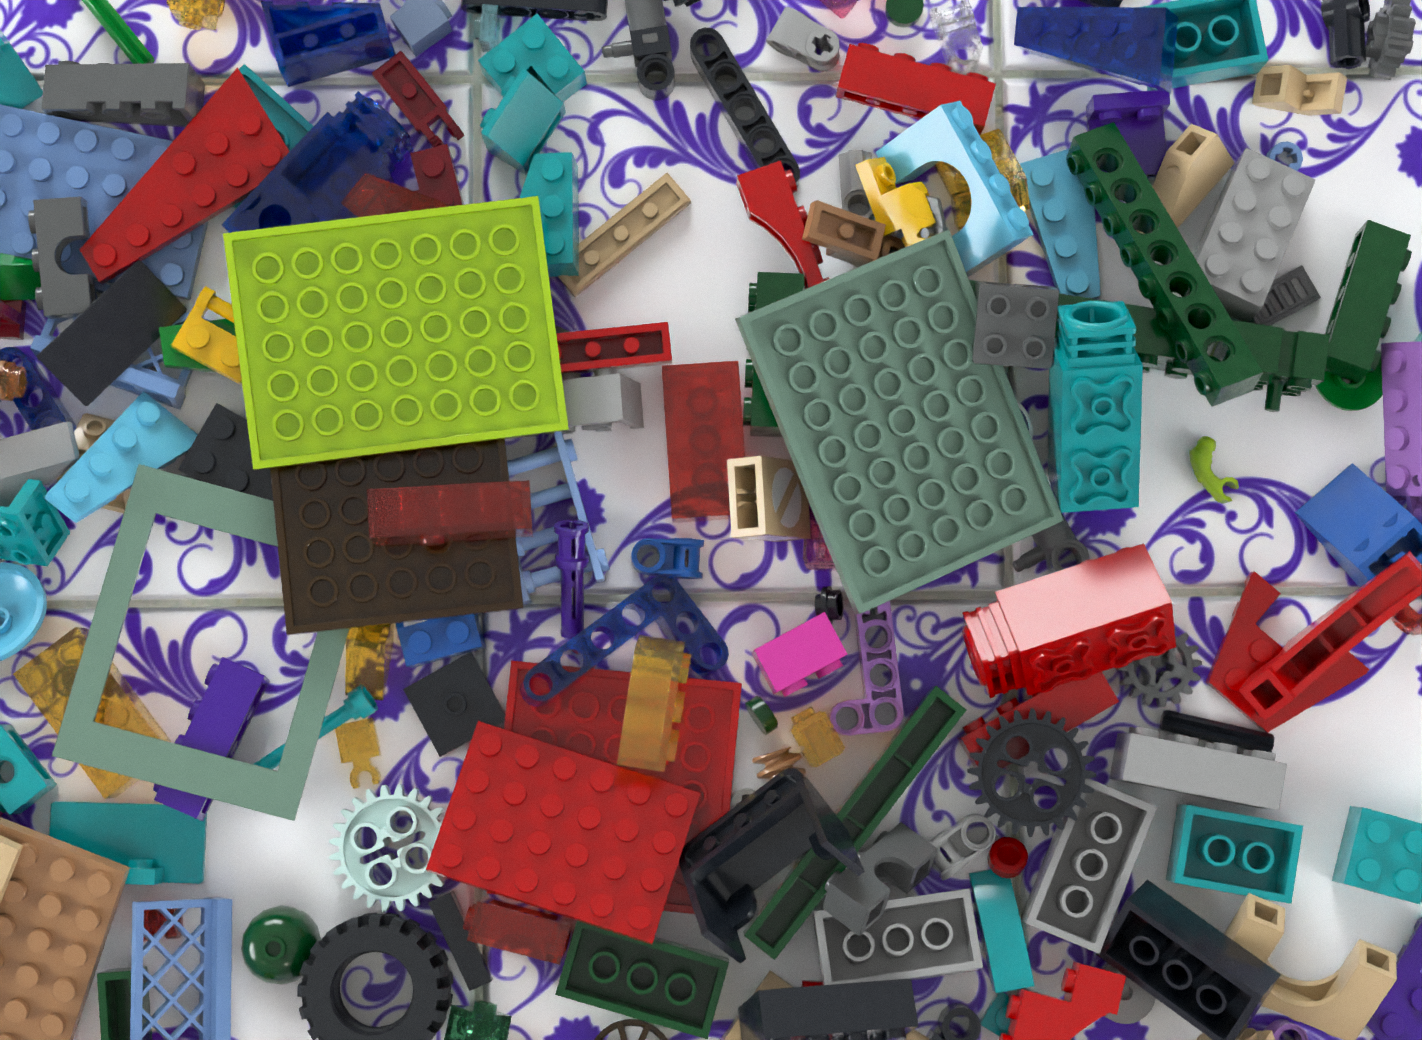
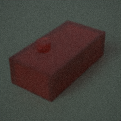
M529 480L367 489L369 538L375 546L420 543L422 546L442 545L444 542L533 537Z

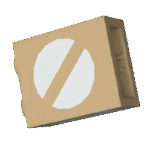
M762 455L727 460L731 538L772 542L811 539L809 502L792 460Z

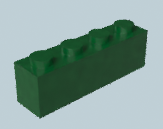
M1367 220L1356 232L1324 333L1330 335L1325 371L1357 383L1368 372L1373 373L1381 357V351L1376 350L1379 340L1386 336L1391 324V317H1388L1387 313L1390 305H1394L1397 301L1402 284L1397 283L1400 271H1405L1412 255V251L1407 249L1411 238L1410 234L1371 220Z

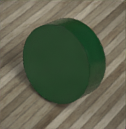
M887 0L885 6L886 16L895 26L902 28L913 26L921 18L924 7L923 0Z
M755 696L745 703L748 713L763 734L768 735L778 728L776 717L760 696Z

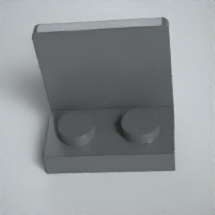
M975 281L974 294L978 301L972 355L973 362L977 364L1050 369L1053 358L1059 290L1052 286Z

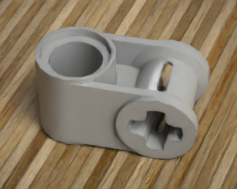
M790 7L784 8L766 40L773 49L781 54L794 58L820 72L833 69L839 61L840 46L837 35L832 30L810 20L803 13ZM824 45L829 46V52L824 51L821 55L816 54V48L822 49Z
M981 814L967 815L952 827L943 830L928 841L938 848L934 863L941 871L939 877L942 881L959 872L973 858L993 844L996 831L993 823ZM976 821L983 822L987 827L986 837L980 842L969 841L966 835L968 826ZM941 847L945 850V852L947 853V855L950 857V859H951L950 862H948V861L946 860V858L944 857V855L941 853V851H940V848H941Z

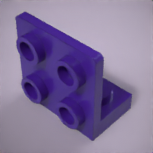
M1169 89L1093 95L1086 106L1088 131L1114 122L1147 177L1157 176L1167 151L1163 114L1170 106Z

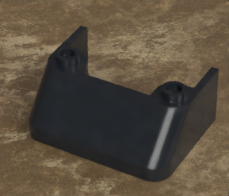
M787 768L765 783L689 841L683 848L679 859V866L701 935L740 964L746 960V956L737 931L749 923L755 915L757 900L754 891L812 848L813 852L823 860L837 858L857 876L865 872L847 828L810 780L798 769Z

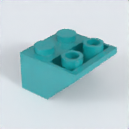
M522 68L517 77L511 76L507 80L501 91L503 99L496 110L490 108L487 111L480 127L483 129L481 135L487 151L526 175L534 154H539L566 111L564 103Z

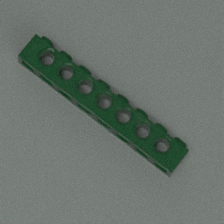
M1113 122L1074 136L1066 156L1067 166L1073 175H1077L1083 185L1088 203L1095 206L1101 216L1106 234L1112 236L1120 249V256L1124 265L1130 267L1138 280V287L1142 296L1149 299L1154 307L1160 327L1168 331L1175 344L1178 358L1181 362L1187 364L1193 374L1197 391L1201 395H1205L1211 407L1252 392L1263 371L1116 124ZM1172 292L1178 293V294L1181 295L1182 297H1178V296L1174 295ZM1191 324H1195L1201 329L1194 328ZM1209 356L1218 358L1220 362L1211 359Z

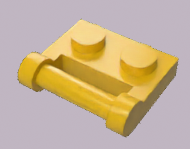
M205 286L171 346L175 350L241 385L242 379L236 336L203 319L209 309L234 323L232 304L215 296L216 291Z

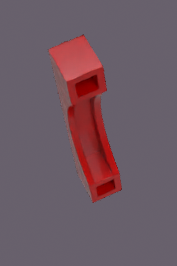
M778 161L737 175L736 185L748 219L766 230L782 245L794 261L798 272L804 274V288L807 289L830 279L829 277L822 278L818 266L823 263L819 246L802 240L808 215L804 206L797 207L793 193L798 190L792 171H784L782 162Z

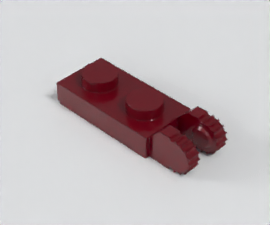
M399 51L371 73L418 134L422 133L432 147L444 145L438 135H435L429 128L439 119L444 123L447 131L453 138L459 141L465 136L460 127L448 114L449 111L446 105L402 51Z

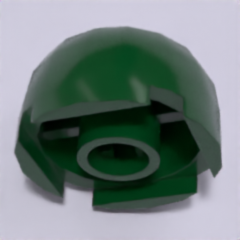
M284 905L263 910L250 921L243 933L241 952L244 964L254 976L266 983L284 985L298 981L303 977L300 971L304 961L309 958L311 948L321 937L316 923L309 914L302 910Z

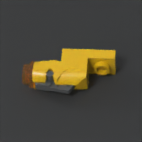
M885 157L867 159L855 165L875 220L886 225L883 237L903 233L901 240L905 247L948 230L941 200L930 196L922 181L908 183L896 188L895 172L891 165L887 163Z

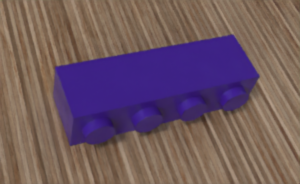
M222 657L219 665L214 663L207 673L204 682L205 685H208L202 700L197 698L189 711L187 719L191 723L185 735L180 734L174 743L233 759L270 680L263 674ZM154 784L153 791L157 792L154 798L155 801L201 821H204L214 800Z

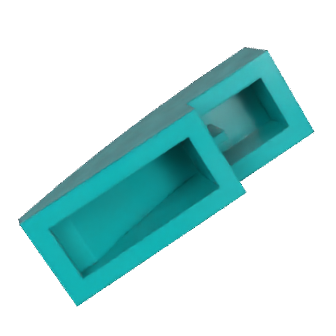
M991 869L968 873L992 991L1001 993L1034 987L1030 960L1011 879L1002 878Z

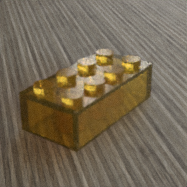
M73 628L13 673L57 735L88 636L89 629ZM112 661L95 722L172 742ZM79 763L104 799L117 798L139 781V779Z

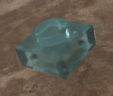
M482 4L481 17L475 16L474 39L479 40L483 52H489L499 44L501 16L498 5Z

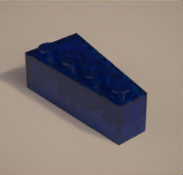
M1017 7L1014 45L1032 55L1071 66L1074 65L1092 72L1106 74L1171 94L1178 16L1167 7Z

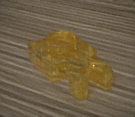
M374 718L344 723L337 727L335 733L341 764L353 762L354 768L349 778L353 789L360 788L359 775L363 771L371 774L373 785L380 784V771L371 762L372 757L382 756Z

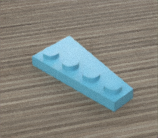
M1069 149L1018 164L1016 169L1055 288L1059 290V294L1098 299L1101 296L1095 208L1088 203L1084 194V187L1077 175H1073L1067 166L1066 156Z
M143 391L47 492L44 499L77 523L132 487L138 464L156 469H164L174 463L178 457L189 451L198 434Z

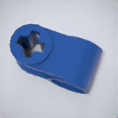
M692 538L642 539L632 549L631 564L638 573L643 575L668 576L669 578L703 579V573L699 571L700 548L704 547V540ZM644 547L654 548L659 555L658 563L653 567L641 565L637 559V553L640 549ZM686 550L688 551V566H687V567H685V551H686Z

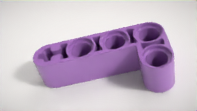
M890 601L874 607L875 616L883 613L884 620L873 619L863 623L862 616L868 617L870 610L861 614H854L864 699L843 701L831 708L828 722L832 730L839 735L851 736L886 732L896 729L903 720L904 711ZM869 627H879L884 631L886 640L882 647L873 648L866 642L865 633ZM877 664L887 667L890 672V680L883 687L873 684L870 679V671ZM880 703H888L894 708L895 718L888 725H882L875 719V709ZM843 707L853 709L857 716L855 726L848 730L840 728L836 722V714Z

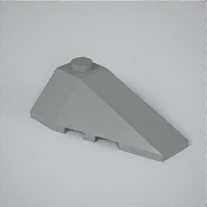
M66 421L0 439V506L9 507L28 479L40 480L43 485H49L80 459L72 422Z

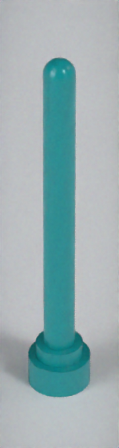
M361 684L348 692V698L343 700L344 705L324 717L318 740L351 718L357 720L362 717L365 719L378 711L376 701L364 685ZM285 743L253 764L273 770L280 764Z

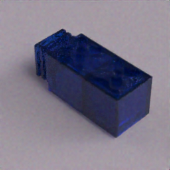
M358 91L354 95L356 99L352 103L348 101L343 112L339 111L334 117L327 112L221 225L228 233L361 217L394 182L391 173L396 169L394 165L398 161L401 163L405 159L403 155L406 152L411 153L414 150L410 143V135L380 104L370 97H365Z

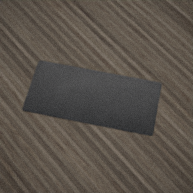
M138 260L37 355V358L84 406H89L160 337L159 327L172 326L187 311V308L141 260Z

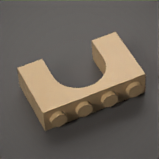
M1248 893L1224 934L1277 971L1269 963L1268 958L1284 934L1285 908ZM1359 939L1342 966L1329 977L1315 981H1301L1281 974L1261 1007H1266L1288 1016L1294 1021L1302 1022L1324 1031L1330 1036L1343 1040H1356L1397 980L1396 954Z

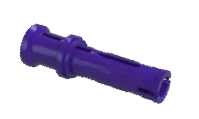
M563 520L554 524V532L558 534V553L554 559L561 575L560 634L564 638L577 639L585 636L584 569L589 564V555L585 553V534L589 532V524L581 520ZM572 587H573V611H572Z

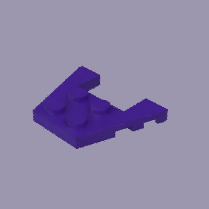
M1422 917L1417 920L1413 927L1415 929L1413 934L1397 955L1396 982L1365 1026L1376 1040H1422V973L1420 972L1422 969Z

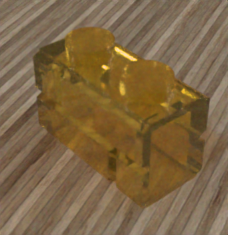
M811 706L790 717L793 725L790 726L788 732L795 745L801 746L799 752L808 767L816 768L843 753L845 746L837 732L832 733L831 730L834 726L825 711L815 712Z

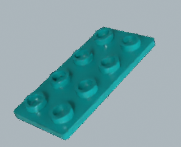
M59 801L51 803L49 836L130 867L125 884H200L204 881L207 814L204 821H201L164 804Z

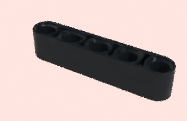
M704 27L698 29L690 39L692 63L754 168L757 169L781 161L784 170L792 171L798 188L800 180L799 166L722 35L713 28ZM703 43H711L717 48V51L713 55L703 56L697 51V48ZM724 74L730 75L736 80V83L730 88H722L716 83L717 78ZM747 106L752 108L755 115L749 120H741L735 116V111L739 107ZM767 138L774 144V148L769 152L761 153L754 148L753 144L758 139Z

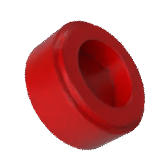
M999 838L992 844L987 857L988 865L996 875L1002 878H1014L1023 872L1027 864V849L1022 842L1015 838Z

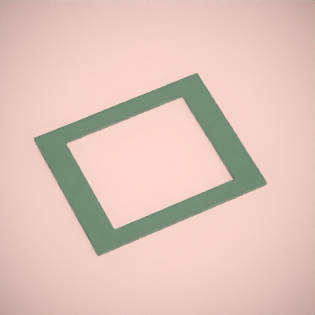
M138 464L52 756L295 821L350 629L317 632L278 771L95 722L156 514L278 547L272 500Z

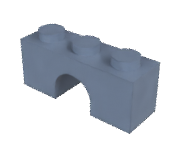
M406 0L399 10L389 16L394 28L415 57L452 32L448 20L452 17V14L442 0Z

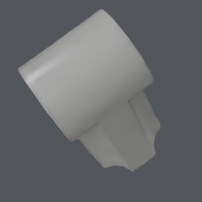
M849 150L839 154L842 209L849 211L848 208L851 205L861 203L869 210L863 217L874 220V214L855 166L867 159H872V153L863 150Z

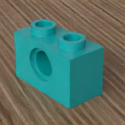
M0 724V770L2 765L9 761L15 771L12 780L9 782L4 781L0 774V811L2 813L8 812L9 815L21 814L56 787L57 783L12 724Z

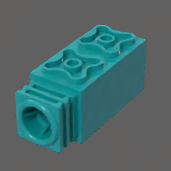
M1085 301L1073 305H1059L1057 308L1059 317L1057 319V327L1059 331L1056 332V338H1054L1052 366L1049 369L1048 479L1060 512L1139 507L1143 364L1134 348L1136 346V339L1133 334L1136 333V326L1123 301Z

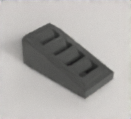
M1303 265L1273 280L1269 292L1272 291L1282 310L1277 312L1267 295L1263 305L1270 317L1265 319L1260 310L1249 323L1271 326L1321 298ZM1296 277L1307 294V297L1301 299L1291 282ZM1283 284L1294 301V304L1290 306L1279 288Z

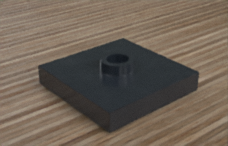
M472 652L403 689L439 757L471 741L478 721L493 726H498L505 722V712Z

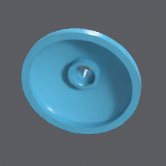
M6 562L0 563V661L16 654L33 639L43 623L47 610L46 592L36 575L21 565Z

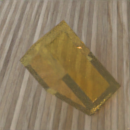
M394 624L349 629L346 638L345 695L362 684L368 689L374 699L383 701L393 648Z

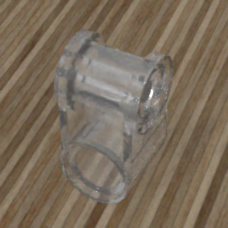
M960 0V4L940 10L937 7L930 8L932 28L940 43L946 65L951 67L952 72L967 75L969 72H974L978 67L983 46L969 0ZM967 49L972 53L973 58L962 60L956 56L955 51Z

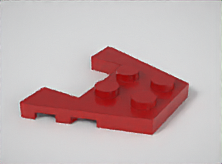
M1253 571L1246 578L1244 590L1239 602L1235 606L1232 614L1233 618L1225 637L1221 641L1206 683L1261 731L1268 733L1362 677L1370 669L1350 652H1347L1305 688L1292 702L1264 721L1239 690L1251 674L1276 657L1283 649L1282 646L1256 625V622L1281 593L1258 573Z

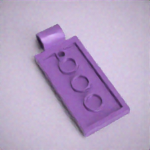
M1422 341L1381 343L1386 492L1397 502L1406 500V510L1422 524Z

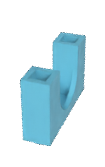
M961 101L938 106L876 151L878 158L885 157L887 163L893 168L896 176L895 185L914 180L940 161L954 166L964 176L971 192V212L964 227L954 234L952 238L968 277L1034 235L1029 226L1026 213L1017 205L1010 192L1008 180L1000 174L992 159L989 146L981 139L973 124L971 113L963 106Z

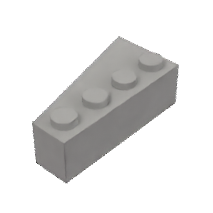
M615 368L595 370V376L581 378L580 373L562 374L569 428L567 431H561L562 434H573L576 431L575 426H581L582 430H596V432L612 431V423L619 422L630 426V429L644 428L641 383L618 373V370ZM539 434L511 438L536 437Z

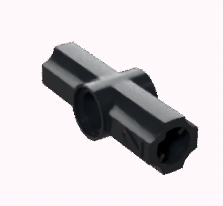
M1322 0V17L1325 26L1329 30L1330 64L1335 68L1353 69L1360 67L1366 61L1364 23L1370 19L1369 1Z

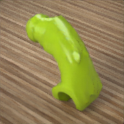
M1202 436L1198 439L1196 447L1189 450L1190 463L1194 475L1215 501L1221 504L1229 503L1232 499L1223 493V485L1232 489H1238V481L1233 477L1219 478L1213 473L1211 469L1213 461L1211 459L1213 457L1212 453L1216 449V441L1208 436Z

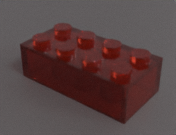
M739 361L662 366L672 523L730 519L727 460L745 458Z

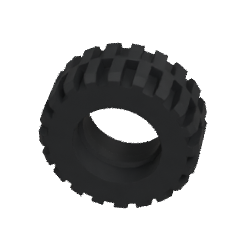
M377 912L353 917L326 932V935L311 948L309 958L304 961L300 971L303 974L302 982L297 986V997H302L303 1005L299 1008L302 1020L307 1019L310 1025V1029L307 1032L313 1040L316 1038L319 1040H432L447 1018L446 1014L451 1007L453 998L451 985L454 983L452 971H449L447 966L449 959L445 950H440L436 944L437 938L430 931L426 933L419 927L420 923L412 919L400 918L399 914H377ZM371 952L389 954L398 959L407 969L413 985L411 1003L405 1014L394 1023L380 1027L368 1026L356 1020L346 1009L340 993L341 978L347 966L358 956Z

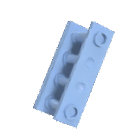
M561 431L554 432L557 443L556 447L507 461L509 476L562 461L568 483L512 499L514 518V514L573 498L578 520L588 523L571 462L578 460L572 438L564 440ZM589 526V532L585 534L589 564L584 569V573L594 571L596 581L600 583L605 581L603 572L610 570L604 548L596 550ZM554 527L520 536L519 533L515 534L523 605L532 602L530 593L536 592V587L561 580L560 569L557 566L531 573L530 570L523 571L519 559L520 556L525 555L527 550L557 542L558 534L554 532Z

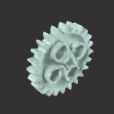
M399 784L394 794L391 795L389 787L381 785L380 797H377L372 789L366 790L367 802L364 803L358 797H354L352 802L356 810L354 812L349 809H342L340 811L347 819L346 823L333 824V827L341 832L340 837L329 839V843L339 846V852L330 855L329 859L341 861V866L333 874L340 875L345 873L348 878L343 882L342 889L354 885L356 890L352 899L357 900L364 894L367 895L368 908H371L377 900H381L382 911L386 912L390 908L391 902L395 901L397 909L403 911L406 899H409L416 907L420 905V892L430 899L434 896L430 885L434 884L442 887L445 884L439 875L426 871L427 864L424 868L420 869L412 866L409 861V853L416 846L423 848L427 852L429 861L442 824L438 817L444 810L443 806L434 810L429 808L433 799L431 795L419 801L418 788H414L408 796H405L404 785ZM401 810L408 812L413 819L412 828L407 833L398 831L394 826V817ZM365 826L372 828L377 835V841L370 849L363 847L358 840L359 832ZM420 831L425 833L423 839L398 849V858L393 853H390L366 864L361 862L363 856L388 846L389 837L393 842H396ZM380 862L389 865L392 870V878L387 884H380L373 875L374 867Z

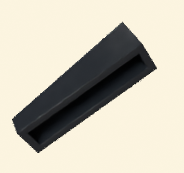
M452 891L430 901L428 904L469 991L491 982L493 978L455 892Z

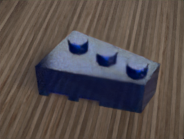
M261 1L277 65L288 87L390 59L396 55L388 23L380 3L332 2V6L309 5V2L296 1V5H274L273 1Z

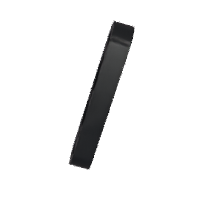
M461 0V9L473 14L531 18L538 14L541 18L579 21L605 20L608 8V0Z

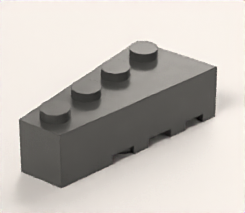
M59 61L58 65H45L41 109L48 115L76 121L186 127L203 107L205 84L189 63L80 64L74 61Z

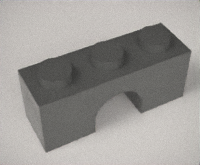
M82 197L33 200L34 210H29L28 221L31 233H36L38 249H32L33 268L35 272H40L41 287H36L35 290L38 310H43L44 316L50 319L78 317L96 300L94 277L89 274H68L62 266L61 255L69 243L90 238L87 201Z
M900 822L890 832L885 830L880 833L873 846L866 852L861 850L857 853L865 871L864 873L857 876L847 867L844 871L840 872L838 870L830 876L824 887L827 893L822 908L860 936L884 914L891 889L883 883L892 884L905 894H908L930 874L938 848Z

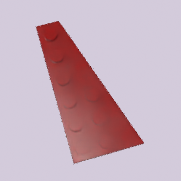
M238 67L79 249L102 285L128 270L138 260L143 261L299 167Z

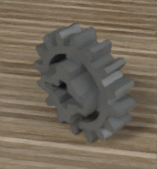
M1384 0L1383 8H1380L1379 12H1376L1373 21L1369 22L1366 32V57L1370 58L1368 68H1370L1369 75L1373 78L1391 80V77H1395L1396 68H1400V64L1404 63L1406 55L1411 53L1416 24L1415 19L1410 18L1412 11L1410 6L1411 0Z
M1187 633L1175 636L1176 649L1182 657L1183 665L1178 663L1174 655L1175 648L1162 655L1148 656L1133 661L1125 667L1116 668L1117 671L1125 672L1126 677L1119 682L1120 685L1130 684L1133 687L1129 697L1135 698L1142 694V705L1149 706L1153 699L1156 698L1158 707H1166L1168 697L1174 704H1178L1181 702L1179 692L1191 695L1194 692L1188 683L1189 681H1200L1201 677L1193 673V667L1202 665V661L1192 658L1191 654L1195 653L1199 648L1197 645L1186 646L1185 642L1189 637ZM1162 657L1161 663L1166 666V671L1155 674L1156 667L1151 665V661ZM1134 666L1139 667L1144 677L1143 683L1137 678ZM1170 678L1179 680L1172 688L1159 692L1164 681Z

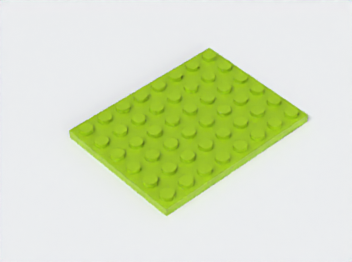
M538 196L223 233L254 470L569 430Z

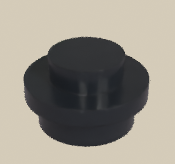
M831 586L822 587L821 594H816L815 596L816 616L825 612L831 624H833L834 620H842L844 604L841 590H833Z

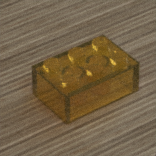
M639 635L634 649L617 765L664 772L666 762H674L680 730H674L672 726L673 722H681L685 692L678 691L679 683H687L691 654L684 653L686 642Z

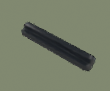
M1164 710L1160 718V729L1163 731L1211 742L1238 746L1237 748L1272 752L1275 737L1271 733L1171 710Z

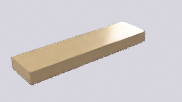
M668 172L665 173L579 243V276L561 275L558 278L576 298L691 204L690 198Z

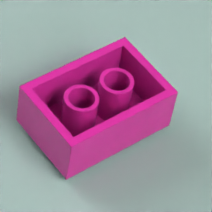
M825 612L754 649L752 653L773 695L781 691L784 697L807 686L808 683L805 677L815 673L817 678L820 679L842 667L843 664L840 659L847 655Z

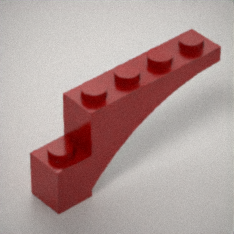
M1410 551L1288 640L1276 657L1247 678L1239 691L1264 721L1292 702L1305 688L1353 647L1422 594V565Z
M1073 961L1072 968H1066L1061 983V991L1066 992L1064 999L1027 989H1018L1017 996L1013 994L1010 996L1006 1018L1011 1020L1007 1034L1002 1033L999 1040H1071L1080 1031L1108 1013L1117 1015L1126 976Z

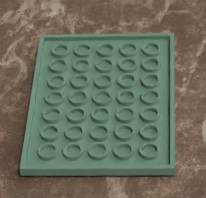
M950 230L933 235L735 318L854 614L864 613L1064 521L1003 365L977 364L972 360L977 299Z

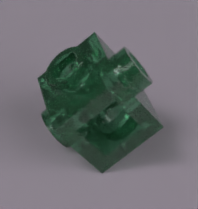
M475 1000L474 1006L451 1005L444 1040H507L512 1016L497 1011V1004L482 1000Z

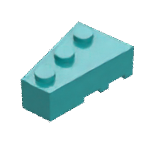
M572 152L534 154L520 198L538 196L549 277L561 275L579 276L578 165Z

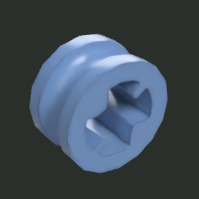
M1288 141L1276 144L1266 154V157L1276 161L1275 157L1279 156L1283 151L1288 152L1289 154L1286 157L1291 156L1293 163H1290L1287 167L1296 171L1299 170L1303 162L1300 148Z

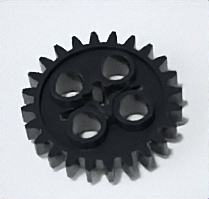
M1030 709L1028 719L1023 720L1018 710H1015L1014 722L1009 724L1003 716H1000L1001 729L997 731L987 725L986 730L991 738L988 741L981 738L976 739V742L983 750L982 753H970L969 756L979 763L978 767L967 769V773L978 776L979 781L969 785V789L981 790L982 795L976 799L975 804L979 805L986 802L989 804L990 807L984 816L988 818L997 813L1000 816L997 824L998 828H1001L1009 821L1012 822V834L1014 835L1017 834L1021 826H1026L1028 836L1033 837L1035 827L1040 826L1045 836H1048L1050 823L1054 822L1060 830H1063L1065 828L1062 817L1066 815L1074 821L1078 819L1072 809L1075 805L1087 808L1088 804L1080 796L1082 793H1094V789L1085 784V779L1096 777V773L1085 770V765L1095 760L1094 756H1082L1081 751L1089 743L1088 741L1076 743L1073 740L1079 731L1077 727L1069 732L1063 730L1066 718H1061L1054 725L1050 723V711L1045 713L1042 720H1037L1035 710ZM1012 738H1023L1028 743L1029 753L1025 758L1020 760L1013 759L1007 754L1006 745ZM1054 748L1062 750L1067 756L1066 767L1059 771L1049 769L1044 761L1045 754ZM1003 760L1021 767H1029L1030 762H1035L1038 764L1037 770L1039 772L1063 778L1066 780V784L1060 786L1042 779H1034L1033 784H1028L1025 782L1026 777L1024 774L1000 768L997 766V762ZM1004 775L1013 776L1019 785L1017 793L1009 798L1000 796L995 789L996 781ZM1047 786L1055 791L1057 800L1052 808L1042 809L1035 804L1033 799L1034 793L1039 787Z

